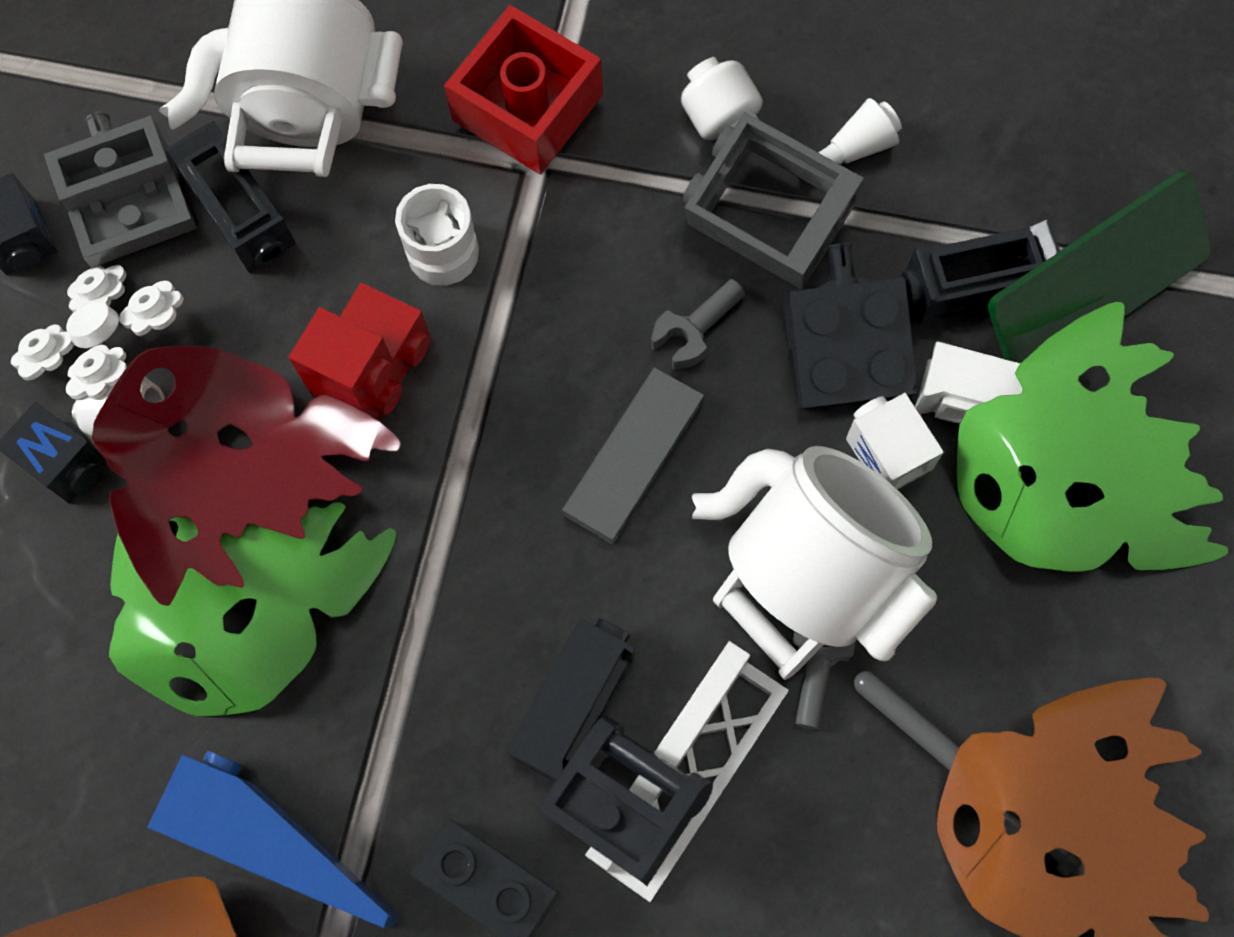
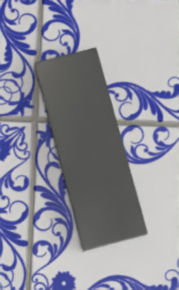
M654 367L562 509L563 516L614 545L703 403L704 395Z

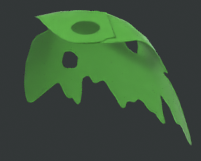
M1113 302L1078 318L1048 338L1018 366L1015 372L1016 378L1022 387L1021 394L1000 395L990 401L975 405L967 410L959 425L957 483L962 506L992 541L1015 561L1025 565L1069 572L1093 570L1108 561L1124 542H1127L1129 546L1128 562L1137 570H1165L1196 566L1218 560L1228 554L1227 546L1207 541L1212 530L1211 528L1186 525L1171 515L1174 512L1187 510L1198 505L1223 501V495L1219 489L1210 487L1203 475L1191 472L1184 467L1186 460L1190 456L1189 440L1199 432L1200 426L1194 423L1149 417L1146 415V397L1131 394L1132 383L1168 363L1173 358L1174 353L1160 350L1153 343L1124 347L1120 345L1125 305L1121 302ZM1102 366L1110 376L1108 385L1096 392H1091L1084 388L1078 381L1079 376L1092 367ZM1020 466H1031L1036 473V481L1029 487L1025 485L1021 478ZM983 473L995 478L1000 486L1002 500L996 510H988L983 507L976 496L975 481ZM1074 482L1091 483L1097 485L1102 490L1104 499L1088 507L1072 508L1067 501L1065 492Z
M332 503L326 508H309V512L301 519V525L305 531L304 539H297L255 524H247L241 537L224 533L220 539L221 546L241 574L244 586L242 588L229 584L217 586L193 568H188L178 592L169 606L159 604L151 595L135 571L117 534L110 586L112 595L123 599L125 605L114 625L109 657L117 671L184 713L194 716H221L261 709L274 700L305 668L316 650V632L309 609L316 608L330 617L348 614L367 592L382 570L394 546L396 530L388 528L370 541L362 531H359L339 550L320 556V551L327 541L332 527L345 509L343 503ZM176 517L170 519V521H175L178 524L177 539L187 542L197 536L198 529L191 518ZM248 598L257 600L253 619L242 634H233L224 630L223 616L240 600ZM182 642L192 644L195 647V658H186L180 654L177 656L174 652L176 646ZM175 677L191 679L205 689L207 698L203 701L186 699L174 691L170 681Z

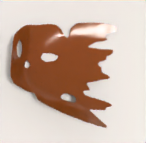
M1160 678L1122 680L1076 691L1039 707L1032 714L1035 730L1033 737L1012 731L972 734L959 747L940 801L937 816V832L945 855L964 894L972 907L983 917L1020 937H1078L1089 929L1094 930V937H1168L1162 934L1149 920L1150 916L1185 918L1201 922L1209 920L1207 908L1197 900L1196 889L1182 879L1178 873L1179 868L1187 863L1189 848L1205 840L1206 834L1157 808L1154 800L1160 786L1145 778V772L1150 766L1192 759L1202 753L1201 749L1189 743L1185 734L1179 731L1155 727L1149 723L1165 691L1167 684L1164 680ZM1109 736L1122 737L1127 743L1128 754L1124 759L1107 762L1097 752L1095 742ZM962 805L973 807L980 820L979 838L970 847L960 843L954 828L955 815ZM1006 811H1012L1020 818V829L1013 835H1008L1006 832V817L1004 816ZM1055 848H1062L1076 855L1084 865V875L1063 878L1047 873L1044 861L1045 854Z

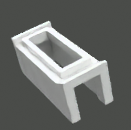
M936 342L932 359H928L925 365L915 408L919 415L936 412L935 418L960 424L967 410L973 406L990 401L1000 395L1022 393V387L1015 375L1020 363Z

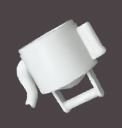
M235 0L229 27L214 30L202 36L192 48L187 63L185 84L182 91L163 105L159 112L168 117L171 130L177 129L195 117L205 105L218 73L214 91L215 100L220 109L230 118L224 155L225 167L228 172H239L240 169L314 172L317 177H327L330 172L336 145L349 141L358 133L364 106L386 108L395 103L396 93L394 89L403 41L400 34L394 31L375 32L373 17L359 0ZM246 130L276 142L318 148L244 146Z
M813 446L795 458L784 451L765 449L749 455L736 468L726 486L720 492L694 493L692 495L696 506L692 519L722 520L738 513L764 487H771L769 492L731 538L728 550L734 570L715 594L713 602L719 608L724 607L780 668L778 673L784 680L797 673L824 644L844 647L853 644L858 639L872 657L881 661H888L895 654V648L936 604V593L915 574L925 563L927 555L932 549V538L925 522L910 502L894 486L871 468L847 454L828 447ZM743 585L769 613L792 630L809 638L798 651L740 590Z

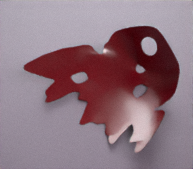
M165 346L145 350L140 353L124 370L110 391L94 420L92 441L107 461L108 466L128 482L126 487L111 491L109 497L118 535L135 571L155 600L164 606L171 605L188 568H193L217 586L227 584L240 588L244 586L241 574L220 544L221 536L224 533L241 537L247 524H255L297 539H304L305 531L301 525V519L309 512V500L333 501L341 495L353 497L362 492L363 488L343 476L332 465L323 460L322 456L343 454L362 461H369L370 452L373 448L397 451L401 447L400 440L381 422L356 407L328 395L312 399L300 417H295L294 400L290 385L279 373L218 348L200 346ZM157 368L169 369L175 377V385L171 394L160 402L146 401L140 392L144 377ZM181 420L186 421L188 427L186 433L179 437L169 434V427L172 428L176 422H181ZM233 425L244 431L253 445L243 450L232 449L219 443L217 433L224 427ZM176 517L191 518L198 529L197 536L187 542L177 539L171 530L169 520Z

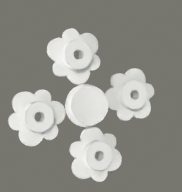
M119 265L110 266L107 269H104L102 266L94 267L83 272L68 288L67 294L71 299L69 308L73 314L68 319L66 325L67 332H64L59 325H51L46 329H37L28 333L21 340L18 347L19 351L12 357L11 364L18 369L19 375L24 380H33L39 377L45 370L52 371L57 369L63 362L62 356L67 354L74 345L79 348H91L79 356L69 368L68 376L71 380L66 385V393L72 399H81L87 395L92 399H98L107 392L108 387L116 384L124 370L128 367L124 363L126 353L122 348L115 347L109 350L107 346L102 345L114 333L119 321L125 328L131 329L138 336L147 334L152 328L155 330L164 329L175 320V309L183 303L184 298L179 291H175L171 282L160 281L153 286L141 288L134 293L129 300L128 307L118 316L117 312L109 307L111 300L119 298L124 293L125 287L122 283L126 278V271Z

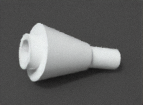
M868 98L830 141L831 144L819 153L838 164H847L899 145L897 132L902 129L901 122L887 102L883 101L878 104L873 99Z

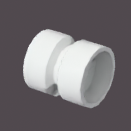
M444 184L423 185L413 189L403 197L397 207L395 223L411 270L421 280L432 285L448 286L462 281L473 271L478 262L479 246L466 199L457 190Z

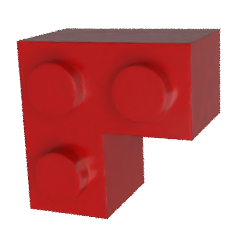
M361 282L340 316L321 307L317 309L288 358L313 398L328 395L350 404L379 420L382 414L389 415L397 405L402 392V385L400 383L410 366H418L425 357L430 345V333L421 310Z

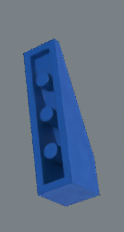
M208 750L203 761L181 755L147 828L382 928L395 927L399 915L261 788L250 781L238 777L242 764Z

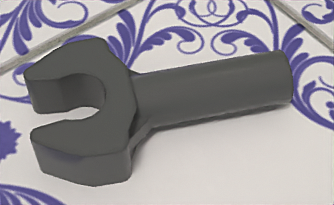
M730 279L690 316H680L669 310L665 311L655 323L651 337V348L657 350L666 344L669 338L674 336L682 337L687 344L680 348L672 357V369L679 370L696 366L706 356L707 346L703 342V334L745 296L743 288L738 282Z
M794 631L791 645L798 651L809 638ZM855 642L844 647H821L809 659L803 679L795 721L796 726L810 730L820 729L831 667L839 661H849L854 654Z

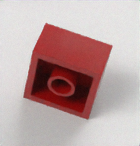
M509 5L444 85L452 121L541 175L603 96L601 58L519 9Z

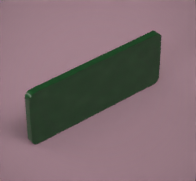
M1184 171L1176 172L994 295L989 301L988 311L1004 359L1021 364L1048 338L1078 318L1113 302L1123 303L1125 305V317L1203 263L1210 255L1211 246L1195 176Z

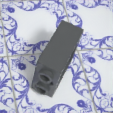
M744 112L735 128L728 125L719 135L712 151V155L716 158L706 174L698 172L690 181L682 200L686 204L684 208L689 226L803 290L828 250L827 246L831 245L861 197L864 178ZM750 151L827 193L788 256L712 213Z

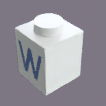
M906 393L888 402L884 396H881L860 407L854 413L855 419L846 437L859 461L882 476L896 489L932 471L944 453Z

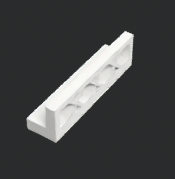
M730 641L654 752V754L676 768L687 757L690 772L687 774L688 776L696 772L705 779L716 777L713 782L712 793L704 808L691 819L648 887L591 847L586 853L588 859L648 902H651L789 691L749 664L750 654ZM739 676L770 696L758 715L731 719L727 693ZM720 705L724 721L707 724ZM750 726L737 745L734 728ZM726 730L731 756L724 767L697 772L692 746L698 737L702 734ZM639 775L629 791L659 810L657 799L663 790Z

